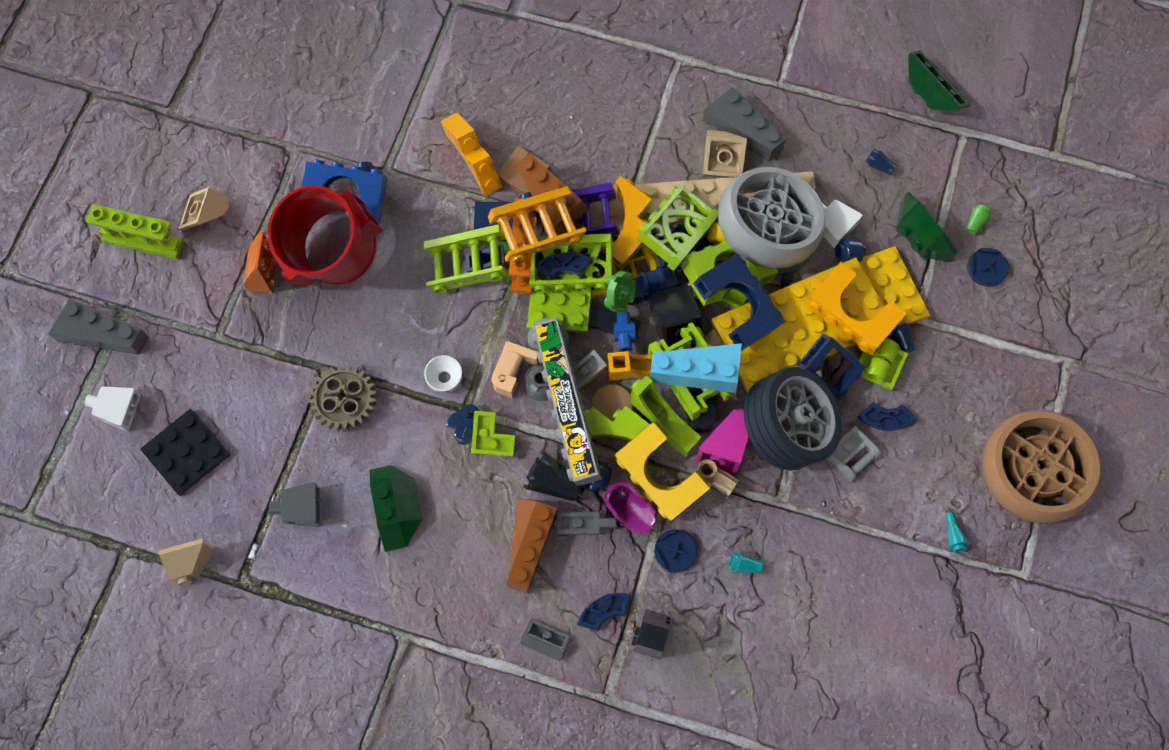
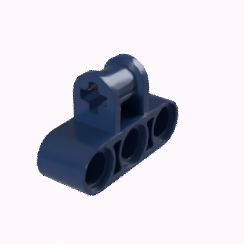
M658 266L655 270L646 273L640 272L639 277L632 279L636 280V294L633 302H629L628 305H635L649 300L648 293L682 285L676 269L673 271L669 267L661 269Z

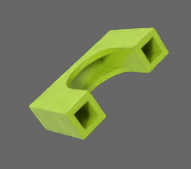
M726 240L719 245H710L701 251L688 253L681 265L703 306L720 301L727 290H721L704 300L693 284L702 274L713 269L716 262L728 260L737 254L728 245ZM746 261L747 267L758 279L760 286L771 283L778 273L777 269L757 266Z

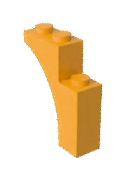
M458 113L440 121L447 138L465 160L482 193L487 196L502 188L492 159L481 147L475 130Z
M620 176L615 182V190L623 205L624 224L620 235L612 247V264L622 271L644 246L642 241L639 242L636 239L640 234L638 229L646 221L644 219L641 220V218L651 207L652 199L647 192L636 188L631 180Z

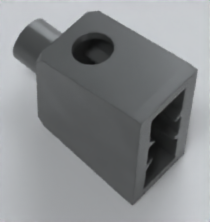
M312 482L282 490L281 501L269 502L270 515L281 514V520L288 525L320 527L319 486Z

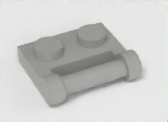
M855 426L840 439L837 449L828 459L843 473V476L849 482H852L866 465L881 455V451ZM865 447L868 453L850 469L846 464Z

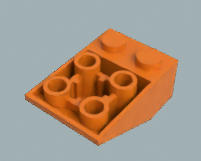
M259 231L249 246L243 282L248 292L272 293L273 286H276L277 283L275 271L279 265L275 264L270 256L272 253L268 248L270 246L264 231Z

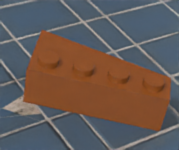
M530 153L515 166L532 196L566 187L564 183ZM570 190L571 194L566 200L565 205L574 224L588 210L583 201ZM555 205L548 206L546 210L557 236L564 234L567 229L558 207H555Z

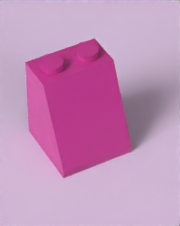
M734 409L699 448L696 462L701 463L703 460H711L720 469L736 474L749 437L744 422V409Z

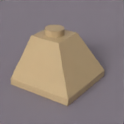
M707 130L703 174L737 177L742 174L747 138L725 131Z
M210 187L190 194L179 230L184 231L225 215L229 209L228 202L230 197Z
M201 538L160 550L158 553L169 579L178 583V585H185L191 583L192 579L200 576L214 554L215 547Z

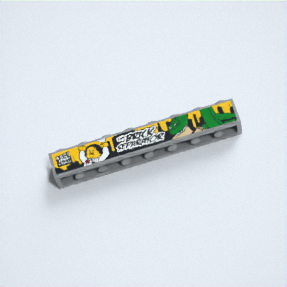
M557 318L534 324L532 338L535 345L538 344L539 351L536 352L539 363H543L544 370L541 373L544 382H548L547 396L550 402L553 401L554 409H551L554 421H558L559 429H556L558 438L564 444L562 455L564 460L569 463L570 468L567 469L570 482L573 481L577 486L601 480L599 465L562 326Z

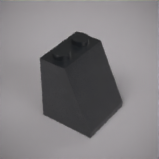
M687 284L648 293L649 308L659 340L663 339L668 347L683 340L680 335L681 329L687 328L690 323H693L695 327H699L703 333L702 315ZM692 340V344H690L691 348L696 347L695 343Z

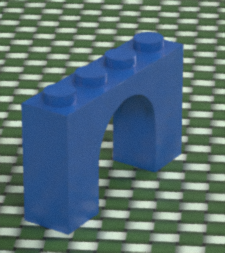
M313 159V162L306 161L302 187L315 185L329 188L336 180L343 178L352 179L359 188L360 198L364 201L378 224H380L388 177L382 174L383 171L376 169L366 172L363 171L362 167L351 166V169L344 168V164L332 162L331 166L325 165V161Z

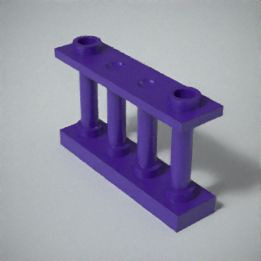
M612 183L571 190L583 201L588 210L583 215V227L586 229L584 235L611 234L613 237L620 234L617 225L611 223L609 201L616 198V190ZM600 201L603 225L592 227L590 204Z

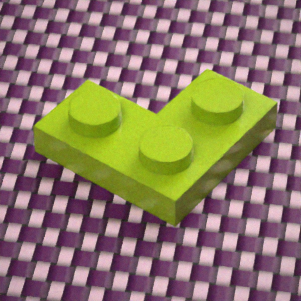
M474 412L471 453L513 456L515 435L494 434L496 412Z

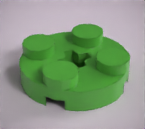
M619 271L615 275L608 277L607 296L604 300L605 307L619 313H624L629 309L626 306L629 302H633L636 294V280H632V273Z

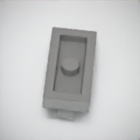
M595 350L573 367L579 391L608 367Z

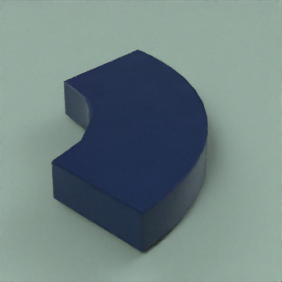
M569 251V253H555L542 259L535 268L550 280L565 273L581 277L593 263V259L582 253Z
M874 402L857 416L868 426L883 431L901 430L917 421L904 405L893 409H886Z
M613 593L598 598L584 609L577 625L598 632L602 623L607 619L615 616L625 617L631 595Z

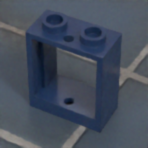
M824 333L797 364L798 367L816 374L838 400L848 392L849 387L855 380L860 378L862 371L866 368L835 339ZM834 348L851 363V366L832 387L814 370Z

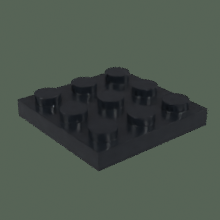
M191 408L140 448L142 453L179 496L183 495L231 455Z

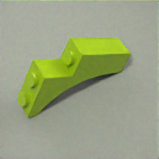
M647 375L642 380L640 378L637 379L631 387L633 390L630 394V403L649 419V424L657 420L670 435L666 441L687 457L700 443L702 437L671 409L656 389L652 379Z
M627 406L623 410L619 408L612 416L613 422L594 407L590 411L588 409L584 411L591 439L616 437L632 441L650 425ZM658 447L655 450H653L650 454L653 455L654 452L658 449Z

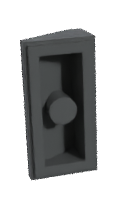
M530 619L520 643L560 661L571 636L534 619Z

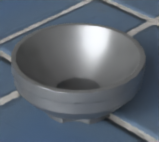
M543 364L530 367L523 377L522 385L525 393L536 401L549 400L546 392L549 389L548 382L544 384L535 382L536 375L542 374L541 371L544 370Z

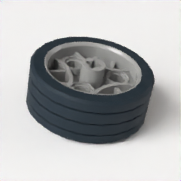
M800 367L784 368L757 381L750 388L745 398L744 422L747 434L758 453L773 466L788 471L799 470L830 457L837 449L842 432L841 414L837 401L828 386L809 370Z

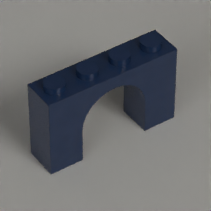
M739 254L702 274L693 283L704 300L724 289L738 290L747 297L751 305L750 319L728 335L734 344L742 343L741 351L785 323L781 312L775 308L770 296L764 292L758 279L751 273L746 261Z

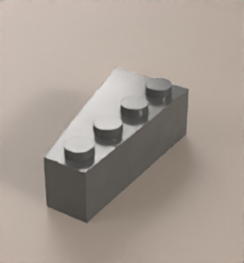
M734 87L704 109L703 122L714 125L718 131H725L747 138L746 146H748V149L765 160L770 161L783 150L786 138Z
M70 298L48 333L60 343L67 342L79 346L87 345L99 349L106 348L138 355L149 338L141 328Z

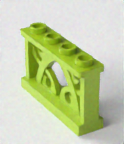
M684 184L679 189L673 188L668 195L670 199L667 200L665 198L658 206L660 211L654 210L648 218L650 222L647 223L645 221L638 229L640 234L636 239L639 242L642 241L668 263L667 266L673 271L718 217V210L715 208L712 210L686 189ZM678 199L683 201L682 206L678 205ZM668 218H685V228L691 237L680 232L671 234ZM690 220H692L691 223L695 224L696 227L690 225ZM651 230H657L658 234L654 237L651 234ZM675 238H680V239H682L683 243H679V242H678V239H676V240H674V239H675Z
M611 234L583 235L582 240L577 243L570 244L568 242L542 250V254L546 258L554 254L555 249H560L562 253H568L569 249H574V252L581 253L583 248H588V252L585 254L590 255L593 263L581 277L565 273L558 275L561 280H556V277L553 280H541L538 278V270L535 268L537 265V252L533 253L531 258L530 287L535 289L536 292H546L547 289L567 291V288L585 291L591 287H596L597 290H607L608 277L613 275V239ZM548 236L536 237L538 242L549 239ZM601 248H606V262L598 259ZM595 263L605 268V274L601 278L592 277L593 272H599L598 268L593 266Z

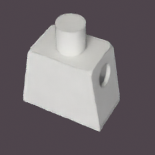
M834 200L828 207L822 203L825 212V231L823 237L833 248L856 228L863 216L838 200Z
M101 387L97 396L87 395L85 406L93 408L92 415L98 420L129 432L141 394L134 388Z

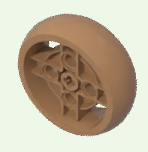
M1030 410L1015 414L1005 419L993 430L984 447L982 469L989 491L1004 509L1021 519L1035 523H1055L1070 519L1088 506L1098 490L1101 479V462L1098 450L1088 433L1080 425L1064 415L1045 410ZM1033 428L1047 431L1049 434L1048 436L1035 435L1022 438L1015 431ZM1049 446L1054 448L1055 454L1049 450ZM1068 447L1072 451L1077 461L1079 476L1076 473H1074V460L1070 451L1068 450ZM1019 450L1025 452L1026 458L1020 455ZM1002 456L1009 460L1008 470L1010 477L1015 484L1014 487L1011 485L1005 474L1002 463ZM1056 475L1062 478L1063 483L1057 480ZM1027 479L1033 482L1034 487L1028 485ZM1058 494L1068 500L1067 503L1059 506H1045L1032 502L1035 497H1052Z

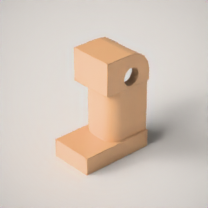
M506 341L492 375L494 390L501 395L513 398L518 385L516 376L522 361L537 365L539 363L537 351Z

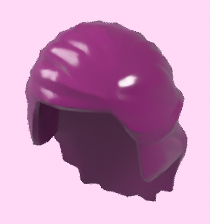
M618 480L607 488L604 495L605 504L613 516L622 522L627 529L642 534L644 531L649 532L653 528L656 512L650 501L638 490L635 484L627 480Z

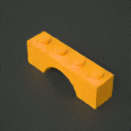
M688 345L685 349H691V345ZM629 351L608 353L609 381L642 378L646 375L650 377L652 365L650 355H636Z

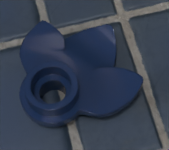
M473 404L463 406L460 412L452 413L446 421L447 428L455 429V438L460 445L467 442L473 436L474 416L470 419L466 417L467 411H480Z

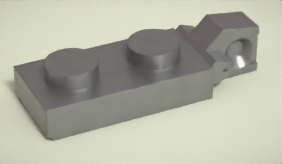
M600 512L557 513V536L605 534V529H616V518H605V514H600Z

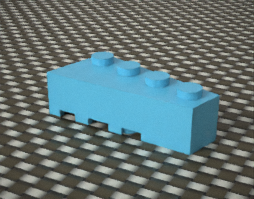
M742 343L654 352L650 379L654 383L735 393L738 384Z

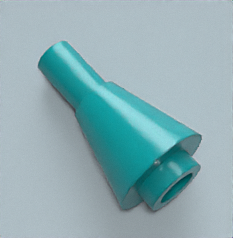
M946 513L945 516L949 526L948 549L953 550L955 553L967 550L966 547L970 543L959 525H957L954 513Z

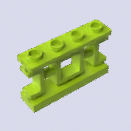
M94 204L86 219L87 224L101 227L99 233L102 234L100 240L103 243L178 260L185 243L183 239L170 236L172 233V229H170L171 224L165 220Z
M690 323L687 328L681 329L680 335L683 340L670 347L667 346L663 339L659 343L655 341L649 345L648 354L652 359L654 352L683 350L692 344V340L697 348L711 347V344L705 342L701 329ZM669 385L692 421L698 418L700 413L707 411L708 406L704 402L705 400L720 393L724 401H726L729 397H735L737 388L735 393L702 389L704 393L696 396V400H694L689 392L693 387Z

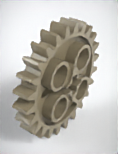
M338 365V371H334L330 367L329 374L325 371L322 372L324 375L323 379L316 377L319 383L311 385L315 391L309 392L313 399L308 400L310 405H314L310 410L312 413H315L314 417L316 420L320 419L322 426L327 423L328 429L331 430L335 425V429L338 432L341 426H343L345 431H348L349 425L356 429L357 422L364 425L362 419H370L368 411H375L371 405L377 404L376 399L373 397L378 395L376 391H373L376 387L374 383H370L372 381L370 376L365 377V371L359 373L357 367L351 371L349 365L343 370L341 365ZM339 384L336 390H330L332 385ZM354 386L360 387L357 392H350ZM329 404H336L332 410H326ZM350 406H356L355 411L351 413L347 412V409Z

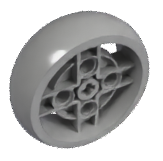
M760 167L748 170L733 179L721 196L718 209L721 232L728 245L740 257L752 264L773 269L791 267L806 260L820 245L825 231L823 205L815 190L805 180L792 172L775 167ZM756 192L752 196L745 195L747 193ZM792 239L801 241L795 244H786Z

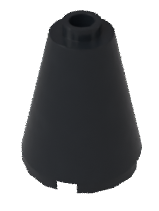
M541 450L540 454L543 456L541 459L538 457L535 459L526 477L529 483L528 485L524 483L522 488L574 501L575 498L580 499L584 488L577 486L573 481L570 482L567 469L546 451Z

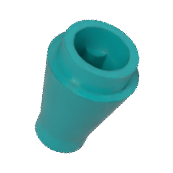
M739 551L731 554L729 569L733 570L734 573H761L762 561Z

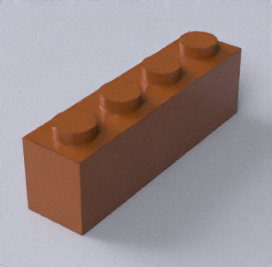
M517 499L509 577L506 582L509 588L526 594L529 593L557 516V508L538 501Z

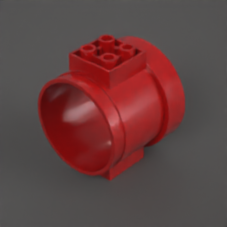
M304 186L288 193L274 208L268 223V242L270 246L268 248L272 253L270 255L275 264L280 265L283 270L281 274L288 282L292 281L295 285H301L305 288L317 279L332 285H343L357 280L370 268L376 255V236L383 229L364 201L349 189H346L339 195L335 191L323 186ZM337 211L348 212L351 220V235L344 253L329 267L313 271L307 261L305 251L307 236L311 228L320 218L329 213Z

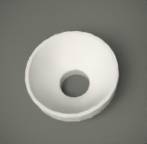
M446 355L437 356L426 365L424 371L425 380L428 386L436 392H450L460 384L462 368L453 357ZM449 373L451 378L448 382L442 383L439 381V375Z

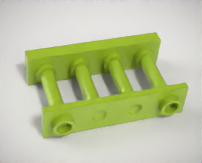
M498 224L424 241V249L434 256L435 280L426 282V286L434 293H444L446 290L491 280L500 281L505 277H509V272L503 266H500L498 243L506 240L501 226ZM489 243L492 268L481 270L479 247ZM471 248L473 272L462 274L460 251ZM452 252L454 276L443 278L442 255Z

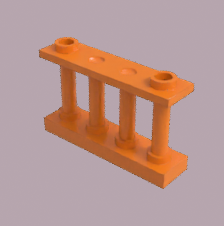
M515 198V202L522 200L520 198ZM532 211L527 216L536 235L537 217H534L535 211ZM517 216L513 217L512 232L518 247L530 245L520 218H517ZM532 254L525 256L524 259L518 262L510 261L509 276H512L511 293H532V288L529 285Z

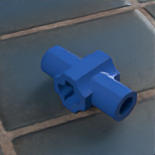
M628 311L624 313L617 312V323H614V340L619 344V352H631L633 350L632 341H635V324L630 322V313Z

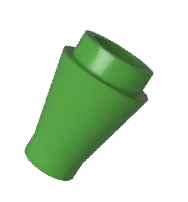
M977 205L972 210L965 231L971 235H976L991 218L992 211L984 205Z

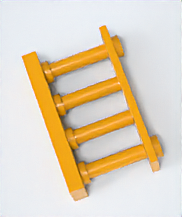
M568 186L490 210L488 215L490 224L497 222L501 225L511 249L505 256L506 262L511 260L518 262L527 255L570 242V244H574L582 240L586 229L585 227L575 229L565 205L566 200L571 194ZM555 205V207H558L568 233L557 236L546 210L548 206ZM535 210L539 212L549 239L539 242L527 216L529 212ZM516 216L520 218L530 245L520 248L508 222L509 218Z

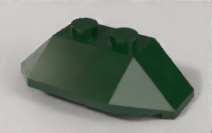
M921 50L911 52L908 55L909 84L913 87V91L925 100V104L933 110H961L970 106L964 96L926 58Z
M909 191L905 193L900 204L897 223L900 234L906 237L910 242L911 248L918 252L921 257L951 262L958 253L957 250L952 247V243L921 202L915 196H912Z
M391 465L371 469L370 489L377 527L384 551L388 552L405 548L422 522L415 480Z

